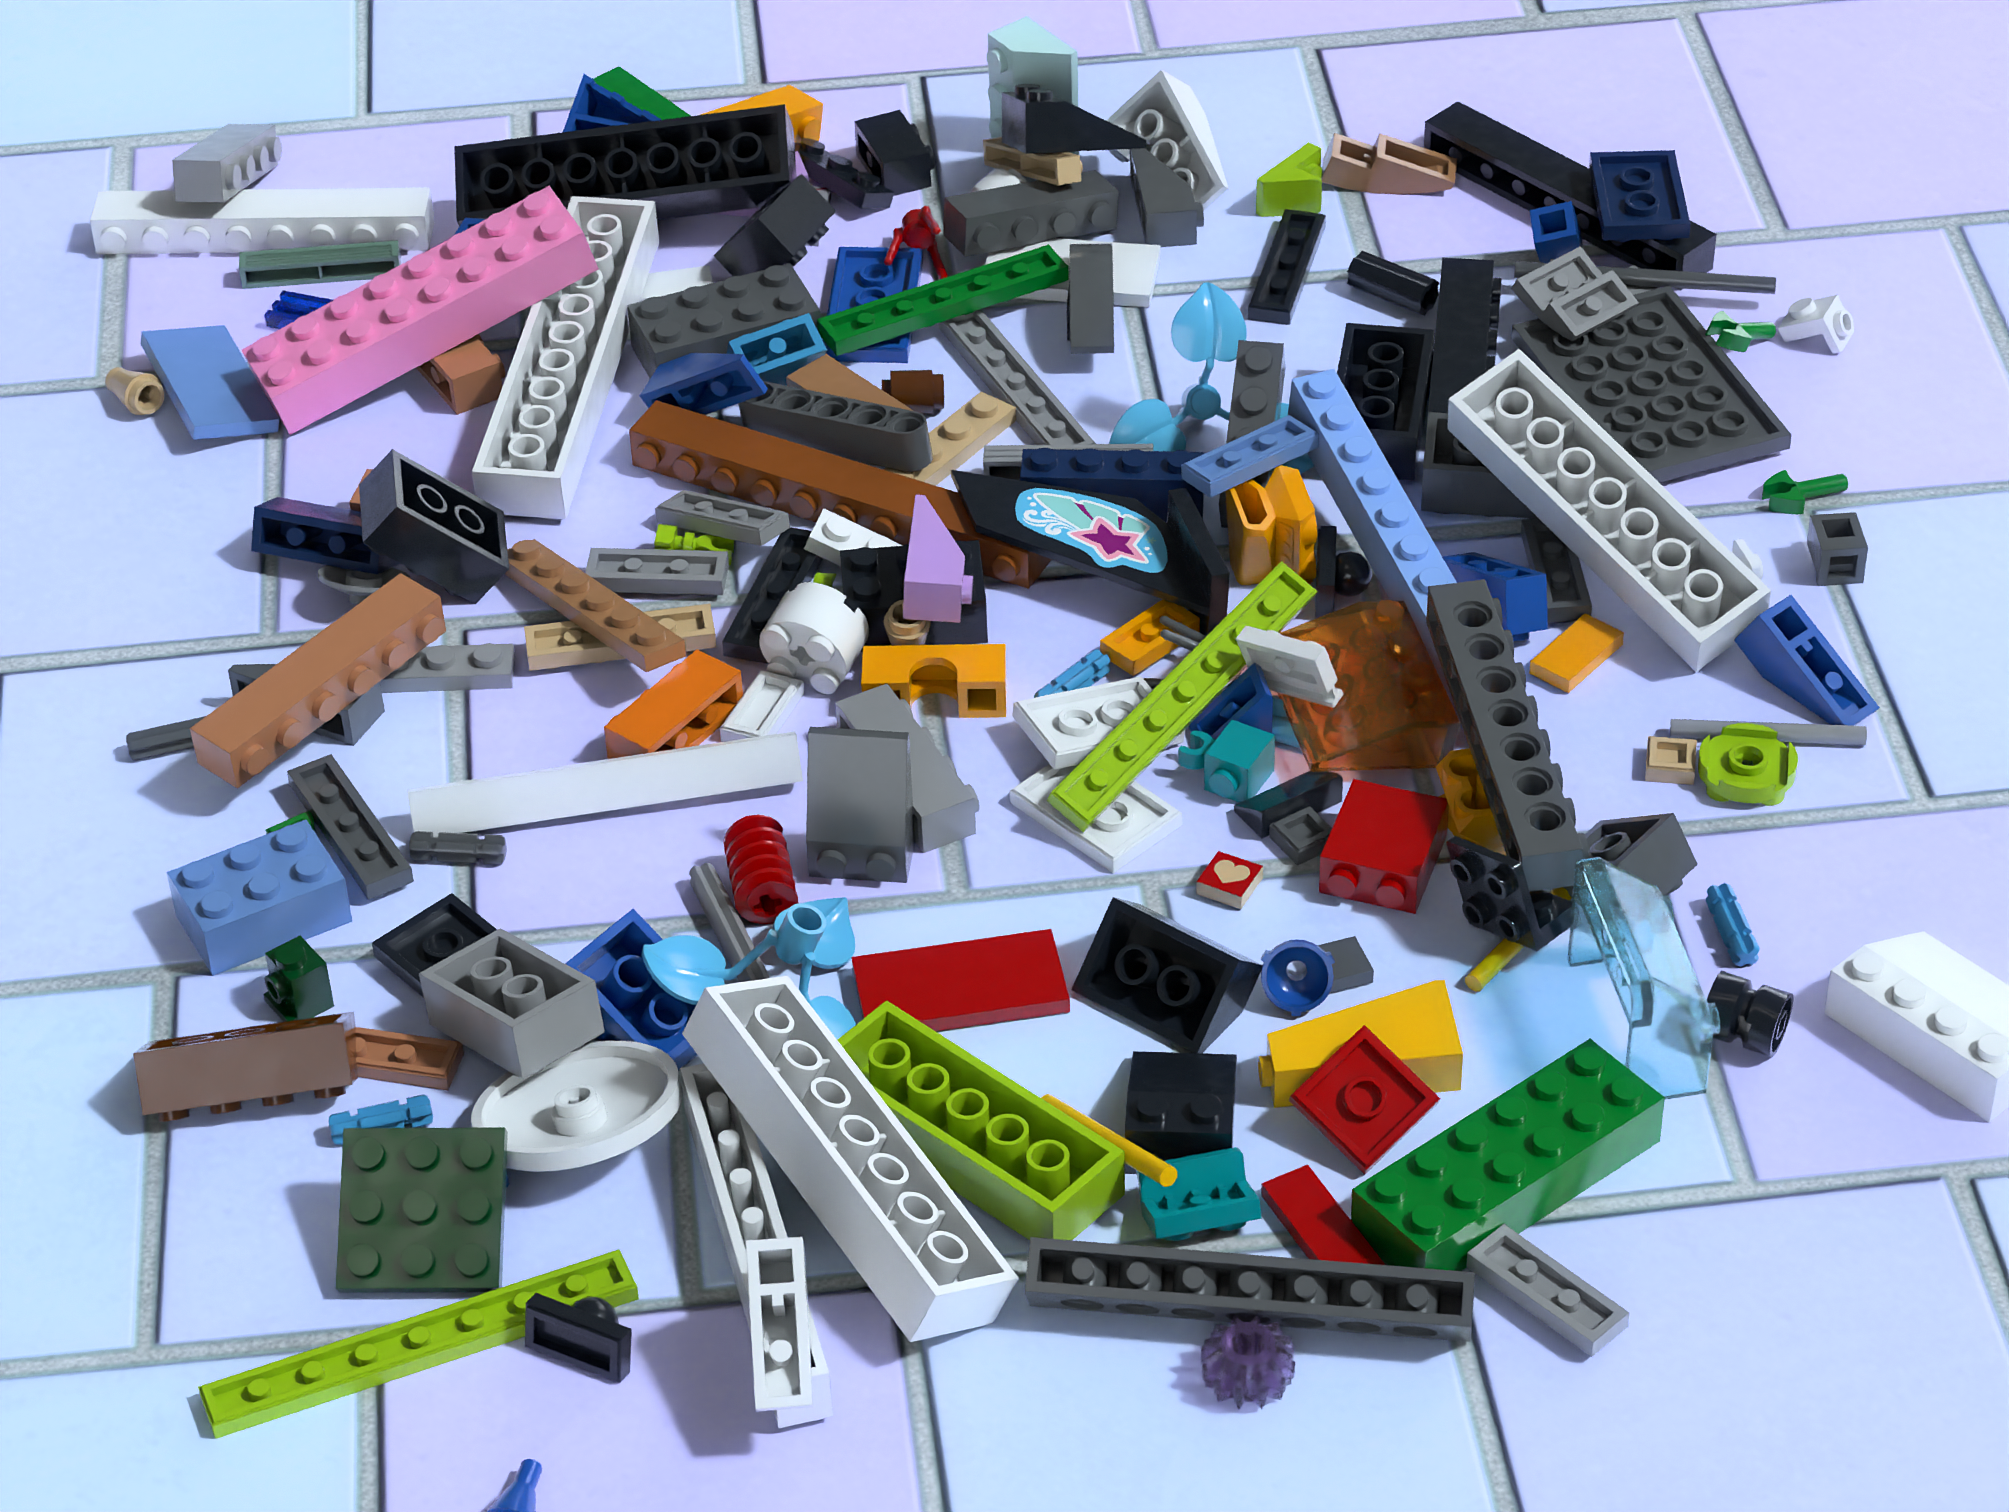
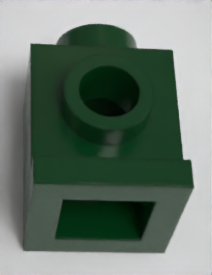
M301 935L265 953L269 975L264 978L268 990L263 994L264 1001L283 1022L315 1017L334 1007L327 963Z

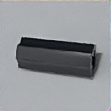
M1362 250L1359 255L1352 259L1347 270V284L1351 287L1423 316L1430 309H1433L1439 296V282L1437 280Z

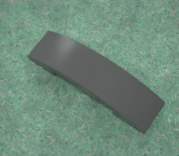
M1070 244L1071 354L1114 353L1112 244Z

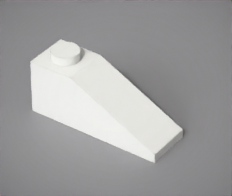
M803 1237L746 1241L755 1410L813 1407Z

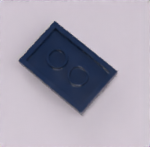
M1675 150L1590 152L1589 170L1603 240L1626 242L1636 239L1668 241L1674 238H1689L1691 223Z

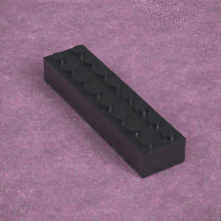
M785 104L454 146L456 221L459 226L465 218L487 219L492 214L501 212L547 186L551 187L566 209L572 196L655 201L657 220L760 208L797 177L794 128Z

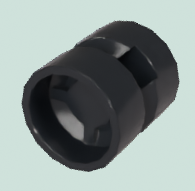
M1721 971L1712 984L1704 1006L1700 1026L1701 1034L1727 1043H1732L1736 1038H1740L1743 1048L1773 1057L1782 1043L1789 1024L1794 1001L1793 993L1765 984L1755 990L1751 980Z

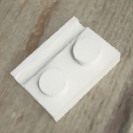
M1245 626L1237 636L1236 641L1247 667L1249 668L1254 662L1261 666L1271 691L1332 708L1336 706L1344 695L1342 689L1335 688L1334 686L1338 679L1328 652L1320 644L1314 641L1305 642L1283 636L1273 630L1265 631L1250 626Z

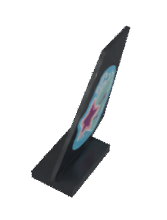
M951 470V478L977 533L1185 607L1200 618L1199 633L1207 636L1227 616L1230 572L1187 488L1168 490L1166 523L1135 498Z

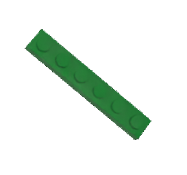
M1048 244L817 319L818 332L836 356L851 353L884 340H891L897 336L921 328L931 327L937 323L961 315H968L976 310L1001 302H1008L1013 298L1044 290L1053 285L1068 281L1069 266Z

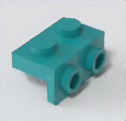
M1238 1147L1164 1161L1177 1170V1179L1169 1187L1160 1185L1136 1170L1142 1217L1156 1239L1163 1238L1169 1241H1179L1190 1238L1196 1231L1211 1228L1223 1231L1236 1230L1245 1226L1247 1221L1262 1219L1260 1199L1246 1180L1244 1157Z

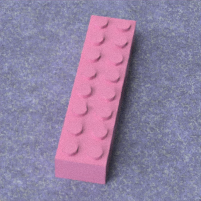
M547 186L501 212L492 214L486 220L469 229L453 235L448 240L424 253L415 255L409 261L394 269L376 276L371 281L347 294L335 298L332 302L297 318L294 322L272 334L258 339L255 343L241 349L270 404L291 435L597 271L598 266L583 231L551 187Z

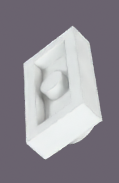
M823 509L804 549L841 566L840 550L903 545Z

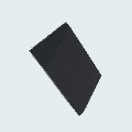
M1312 769L1234 805V812L1263 839L1269 836V825L1309 806L1318 813L1342 802L1343 778L1338 773Z

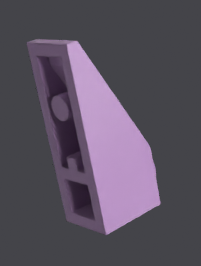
M915 495L904 579L903 619L960 623L962 604H971L973 576L964 575L965 555L926 496Z

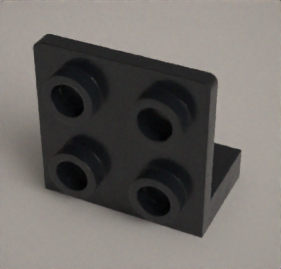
M1457 836L1446 842L1451 859L1450 868L1457 880L1463 901L1462 911L1469 924L1538 951L1581 920L1576 903L1544 890L1529 892L1522 864L1518 860Z

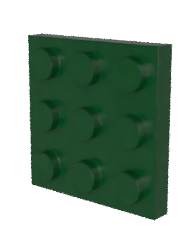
M343 1128L336 1290L339 1293L489 1292L501 1288L508 1140L506 1128Z

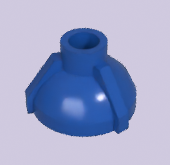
M1296 939L1280 943L1271 951L1265 950L1262 954L1261 982L1263 990L1273 1004L1283 1010L1290 1011L1291 1016H1301V1012L1319 1006L1329 995L1334 979L1332 964L1335 963L1331 952H1324L1312 942ZM1301 961L1305 964L1306 969L1301 975H1292L1287 971L1289 963Z

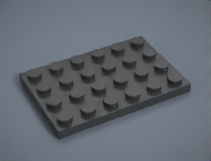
M1671 286L1634 294L1633 296L1639 302L1636 308L1574 341L1555 332L1539 318L1512 325L1511 339L1516 346L1595 422L1611 423L1610 436L1659 483L1790 449L1792 434L1721 347L1715 345L1716 341L1712 336L1705 335L1706 329Z

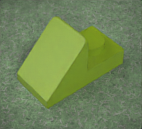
M1308 142L1256 179L1257 215L1261 217L1283 216L1285 209L1312 213L1321 212L1322 148Z

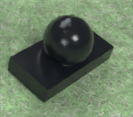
M1320 526V529H1318L1316 590L1318 592L1316 593L1315 618H1317V621H1334L1335 592L1346 597L1359 595L1368 588L1373 575L1368 560L1361 554L1347 551L1336 555L1337 526Z
M535 1293L526 1302L525 1347L619 1383L630 1373L632 1329L619 1324L614 1306L601 1297L587 1296L570 1306Z

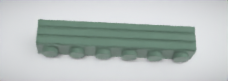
M395 240L240 252L239 273L242 289L370 280L401 265L402 262L399 241Z

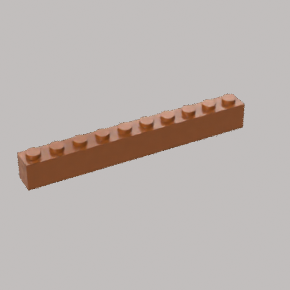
M657 400L629 429L633 466L771 509L784 511L790 515L817 522L822 510L826 509L901 545L909 544L915 495H925L955 541L979 540L983 575L1029 589L1052 560L977 533L958 492Z

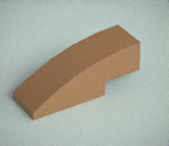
M1334 133L1323 157L1321 180L1322 183L1344 189L1376 194L1432 193L1453 188L1457 159L1381 133L1378 134L1374 145Z

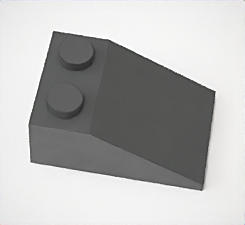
M809 726L806 815L809 877L907 883L915 845L909 732Z

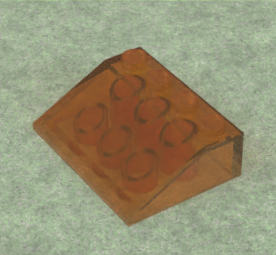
M1404 601L1357 602L1280 632L1283 636L1305 642L1314 641L1325 647L1338 679L1334 686L1335 688L1342 689L1344 694L1336 706L1332 708L1277 692L1279 698L1283 701V708L1310 772L1435 768L1448 752L1453 750L1461 723Z

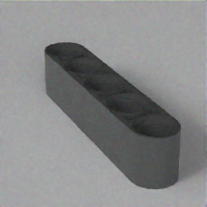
M764 382L768 388L764 395L738 403L743 427L850 460L901 471L923 469L931 464L933 460L926 417L916 411L770 382Z

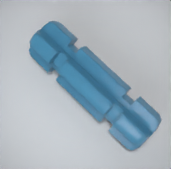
M1098 649L1090 651L1080 659L1081 661H1077L1051 680V684L1048 683L1034 694V698L1092 686L1094 681H1099L1110 672V658L1107 654L1103 655Z
M1727 883L1719 886L1711 885L1706 891L1708 896L1705 901L1710 912L1715 915L1713 917L1725 946L1729 948L1727 951L1732 962L1739 967L1745 964H1755L1759 959L1757 954L1760 951V947L1753 934H1750L1752 933L1751 927L1741 905L1736 901L1737 897L1733 888Z
M422 1094L406 1098L407 1103L399 1104V1100L358 1108V1114L350 1115L349 1110L329 1116L328 1121L334 1144H343V1128H404V1125L412 1124V1128L430 1125L433 1123L430 1100L427 1095Z

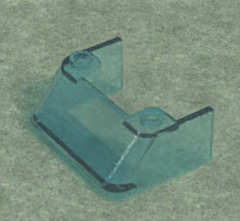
M1600 857L1577 860L1574 874L1567 958L1569 966L1575 967L1604 962L1629 1023L1625 1066L1664 1096L1665 1100L1706 1094L1713 1035L1718 1034L1720 1031L1719 1014L1714 1003H1707L1674 925V914L1670 897L1667 894L1662 895L1656 885Z

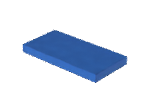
M839 247L827 316L920 286L923 249L899 248L892 264L887 266L884 264V259L889 248ZM913 331L897 336L894 339L884 340L838 356L835 355L824 340L823 343L827 349L826 354L838 362L908 363Z

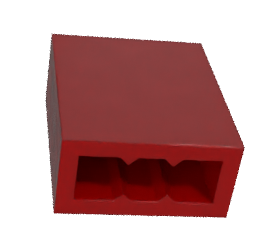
M1353 779L1320 855L1319 893L1416 914L1447 837L1449 813L1447 799Z

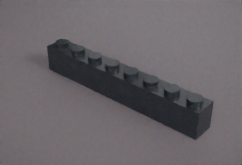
M1459 101L1425 121L1424 148L1456 158L1457 174L1528 211L1572 201L1582 239L1631 265H1635L1639 269L1708 273L1713 269L1717 234L1690 220L1689 238H1674L1668 241L1658 239H1636L1626 242L1603 240L1588 167Z

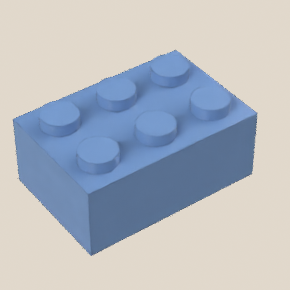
M307 820L283 827L282 829L167 872L176 917L212 976L263 957L266 952L299 935L306 940L353 922L345 878Z

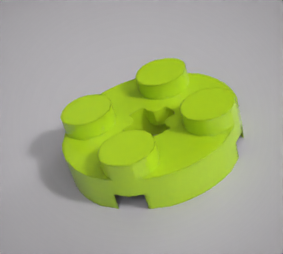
M1752 723L1730 724L1722 727L1721 735L1710 740L1709 734L1702 741L1699 749L1698 773L1700 779L1706 784V794L1715 801L1725 802L1731 800L1740 803H1761L1767 806H1775L1784 801L1785 792L1795 782L1798 765L1797 751L1790 741L1787 747L1783 742L1777 740L1778 732L1769 727ZM1742 761H1752V766L1743 765Z

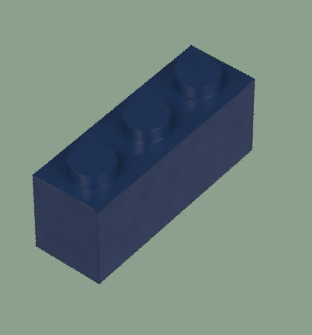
M276 497L254 506L251 551L371 574L382 573L400 564L386 555L374 553L363 543L361 512L282 497Z

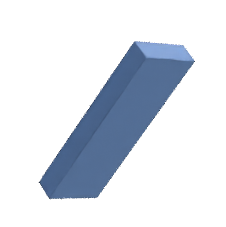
M1285 416L1182 464V479L1208 497H1214L1318 448L1319 433L1292 416Z

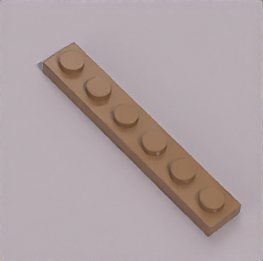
M536 539L516 542L512 548L507 549L509 570L504 575L647 673L686 657L684 639Z

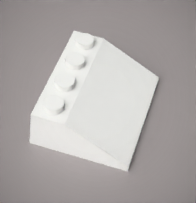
M1925 931L1864 944L1830 970L1824 1011L1826 1016L1987 1122L1991 1123L2009 1108V985Z

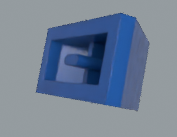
M1254 662L1217 696L1189 725L1190 732L1193 730L1202 731L1217 739L1231 720H1235L1272 733L1273 697L1261 666Z

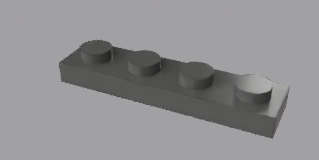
M332 754L287 771L290 787L305 809L311 812L314 822L368 900L414 882L412 867Z

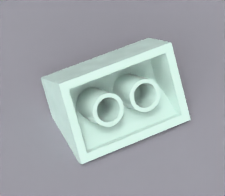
M1028 16L987 33L988 52L986 59L989 67L988 98L990 100L989 132L991 138L1002 137V92H1015V85H1040V89L1052 90L1053 96L1079 107L1078 51ZM1079 151L1069 152L1072 154L1080 155Z

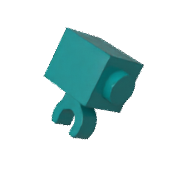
M1231 720L1217 739L1212 738L1205 732L1193 730L1190 733V748L1182 745L1178 748V763L1184 768L1192 770L1204 768V790L1240 803L1255 796L1274 772L1275 734L1235 720Z

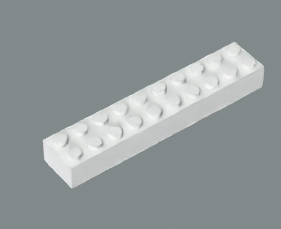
M572 196L567 211L583 231L598 270L533 304L530 309L472 469L475 495L501 509L504 512V516L567 519L630 331L627 305L640 301L659 245L655 201Z

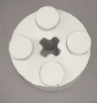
M813 582L798 584L795 590L790 592L788 590L784 594L761 632L759 642L761 651L769 663L767 671L802 680L805 684L812 685L815 690L822 694H833L845 679L869 637V625L865 615L859 608L854 613L843 603L846 596L834 588Z

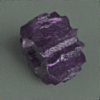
M1258 1314L1251 1322H1242L1234 1315L1230 1322V1327L1215 1324L1211 1338L1205 1339L1204 1345L1201 1348L1202 1378L1205 1381V1387L1214 1388L1218 1402L1234 1398L1238 1410L1245 1402H1254L1263 1409L1267 1397L1282 1400L1283 1393L1286 1391V1385L1292 1384V1379L1295 1377L1294 1346L1291 1337L1282 1335L1278 1322L1263 1326Z

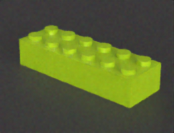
M887 1000L837 1039L948 1186L1029 1241L1030 1237L1073 1240L1125 1195L1124 1150Z

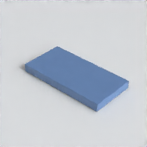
M225 325L141 331L140 345L192 439L278 432L279 417Z

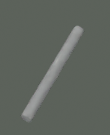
M1670 719V738L1705 739L1710 734V739L1721 735L1722 727L1736 723H1752L1777 731V740L1781 742L1866 745L1867 726Z

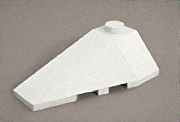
M1162 69L1106 120L1146 139V149L1191 185L1195 202H1202L1203 211L1229 189L1206 114L1191 86ZM1129 149L1118 150L1120 154L1129 159Z

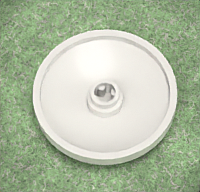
M631 1041L585 1043L579 1050L570 1052L547 1065L541 1072L528 1076L525 1079H521L509 1071L499 1077L476 1101L472 1110L471 1123L472 1127L506 1128L508 1132L507 1168L541 1172L566 1170L612 1158L654 1136L667 1125L678 1111L683 1098V1089L677 1066L674 1060L664 1051L654 1046Z

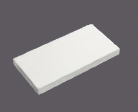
M1055 238L1042 243L989 252L985 265L1049 244L1069 266L1070 279V244H1112L1114 305L1148 308L1151 304L1161 259V245ZM1069 280L1016 298L1067 302Z

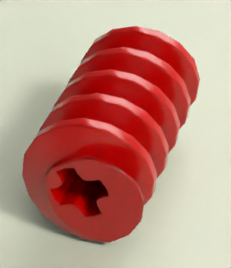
M759 814L745 816L735 821L726 831L723 845L735 908L743 918L763 925L774 924L779 913L799 902L789 852L787 851L786 838L782 835L784 829L779 821L770 816Z

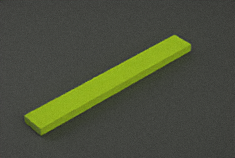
M1281 561L1050 793L1046 801L1084 833L1247 667L1236 641L1243 628L1250 626L1280 633L1313 600L1318 591Z
M620 1249L198 1386L200 1399L213 1435L217 1439L525 1337L526 1302L535 1293L570 1306L587 1296L601 1297L612 1306L617 1307L638 1300V1287Z

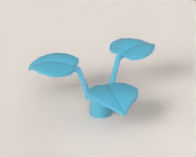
M1209 282L1202 283L1174 316L1171 326V339L1175 349L1188 361L1201 362L1206 360V365L1202 375L1198 378V383L1190 385L1183 392L1181 398L1182 408L1179 410V413L1172 418L1167 404L1159 399L1139 401L1127 409L1121 416L1111 434L1109 444H1153L1154 451L1174 452L1185 450V435L1176 426L1188 415L1200 420H1207L1217 415L1229 421L1230 412L1221 408L1220 394L1213 386L1208 385V380L1214 368V359L1222 362L1236 360L1238 341L1247 339V330L1240 309L1222 289ZM1281 404L1280 419L1288 416L1289 404ZM1308 453L1282 464L1283 466L1298 469L1300 474L1314 467Z
M846 897L798 903L785 909L776 917L773 929L768 931L766 938L730 969H725V958L716 946L696 936H672L655 944L644 945L642 948V958L655 982L674 998L697 1005L706 987L725 985L724 980H733L773 945L776 948V954L782 961L792 965L802 964L798 990L836 1039H839L856 1025L849 1010L835 998L819 996L810 1000L808 995L812 965L824 969L839 968L846 965L855 952V937L849 919Z

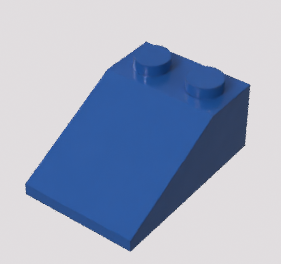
M633 908L565 964L595 980L605 1031L596 1038L601 1041H631L654 1046L667 1053L674 1060L678 1071H680V1068L686 1066L697 1056V1053L682 1034L696 1005L683 1002L668 994L655 982L648 972L642 958V948L644 945L655 944L663 939Z

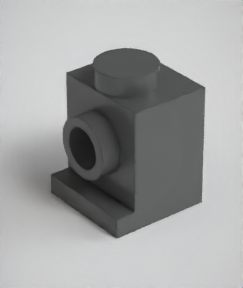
M1857 513L1810 515L1807 546L1816 570L1817 586L1864 583L1868 545Z

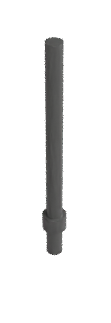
M1515 261L1514 278H1520L1547 263ZM1597 266L1603 275L1613 270L1625 285L1671 286V288L1760 294H1775L1776 277Z

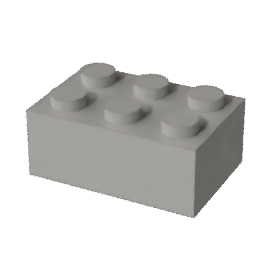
M501 928L419 973L429 1024L521 1079L541 1072L547 1065L570 1052L579 1050L585 1043L605 1032L595 980Z

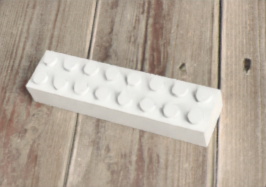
M1520 349L1513 352L1449 398L1447 429L1695 672L1736 643L1734 639L1759 614L1769 609L1772 590Z
M789 976L706 987L682 1033L907 1339L913 1342L993 1324L1019 1277Z

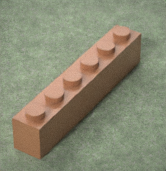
M402 573L395 576L192 726L190 733L197 763L238 789L445 633L446 626L441 596Z

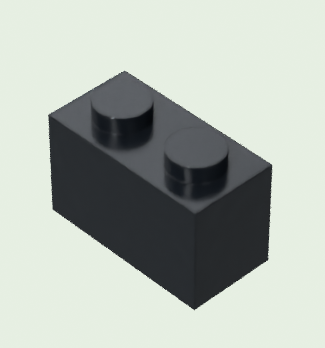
M901 110L854 121L856 156L868 173L879 177L880 184L895 192L894 196L932 187L931 169H935L933 150L930 145H925L922 142L916 125L914 123L910 124Z

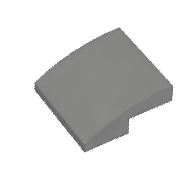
M1581 246L1518 278L1511 288L1527 308L1542 322L1571 341L1636 308L1639 303L1613 270L1603 275Z

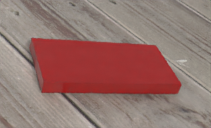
M1052 929L851 957L862 1019L886 1000L934 1031L1070 1012V997Z

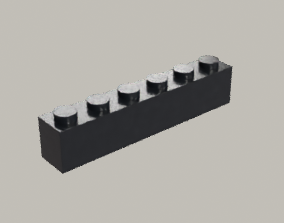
M1442 257L1428 413H1448L1449 398L1495 366L1502 278H1493L1494 260Z

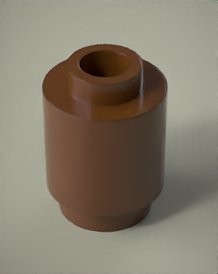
M932 370L890 371V380H881V389L916 412L933 414L934 409H944L943 374H933Z

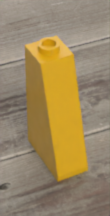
M1445 979L1434 980L1268 1033L1267 1054L1265 1056H1258V1074L1261 1088L1270 1087L1274 1108L1294 1106L1289 1102L1290 1095L1364 1025L1434 1093L1461 1090L1463 1051Z

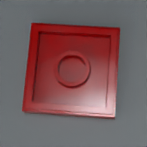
M1364 1025L1290 1095L1289 1102L1365 1175L1439 1104L1441 1098Z

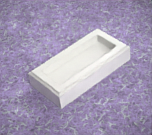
M760 670L721 726V741L726 742L777 734L805 694L804 681Z

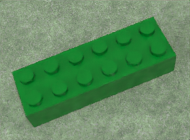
M1590 1038L1354 1187L1351 1200V1221L1380 1259L1389 1266L1463 1271L1467 1268V1253L1503 1224L1518 1234L1659 1143L1665 1097Z

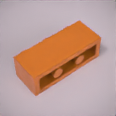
M696 649L604 726L607 759L700 745L723 725L743 696L741 671Z

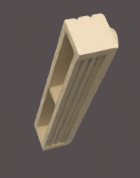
M1002 137L983 139L984 165L997 169L1003 168L1007 171L1013 169L1022 176L1058 186L1077 183L1082 180L1083 165L1080 155L1069 152L1025 154L1002 143Z

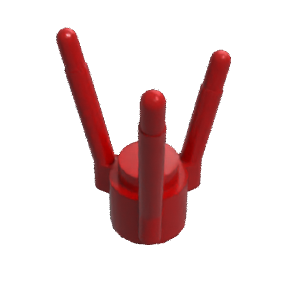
M929 206L910 210L904 215L901 227L893 230V240L886 253L884 264L887 266L892 264L901 243L905 242L910 248L927 249L929 251L940 280L948 277L937 247V241L935 240L936 235L941 230L931 215Z

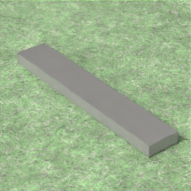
M981 309L971 314L961 315L939 323V330L997 399L1016 407V421L1036 445L1096 444Z

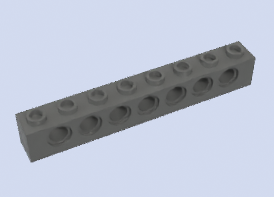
M1485 579L1428 586L1426 624L1506 855L1518 860L1522 864L1529 892L1580 885L1581 865L1588 863L1589 860L1587 839L1584 833H1577L1574 803L1571 797L1564 798L1562 792V771L1559 763L1551 762V747L1547 730L1539 729L1537 724V702L1534 695L1527 696L1525 691L1526 675L1522 662L1515 663L1513 658V637L1510 630H1503L1502 608L1499 599L1491 597Z
M1030 1237L1025 1294L1029 1305L1034 1307L1471 1342L1475 1272Z

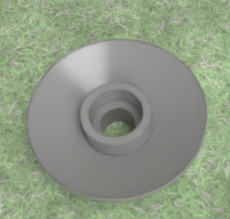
M328 565L318 570V580L334 590L349 594V602L356 605L398 574L402 573L410 579L411 576L393 567L379 574Z

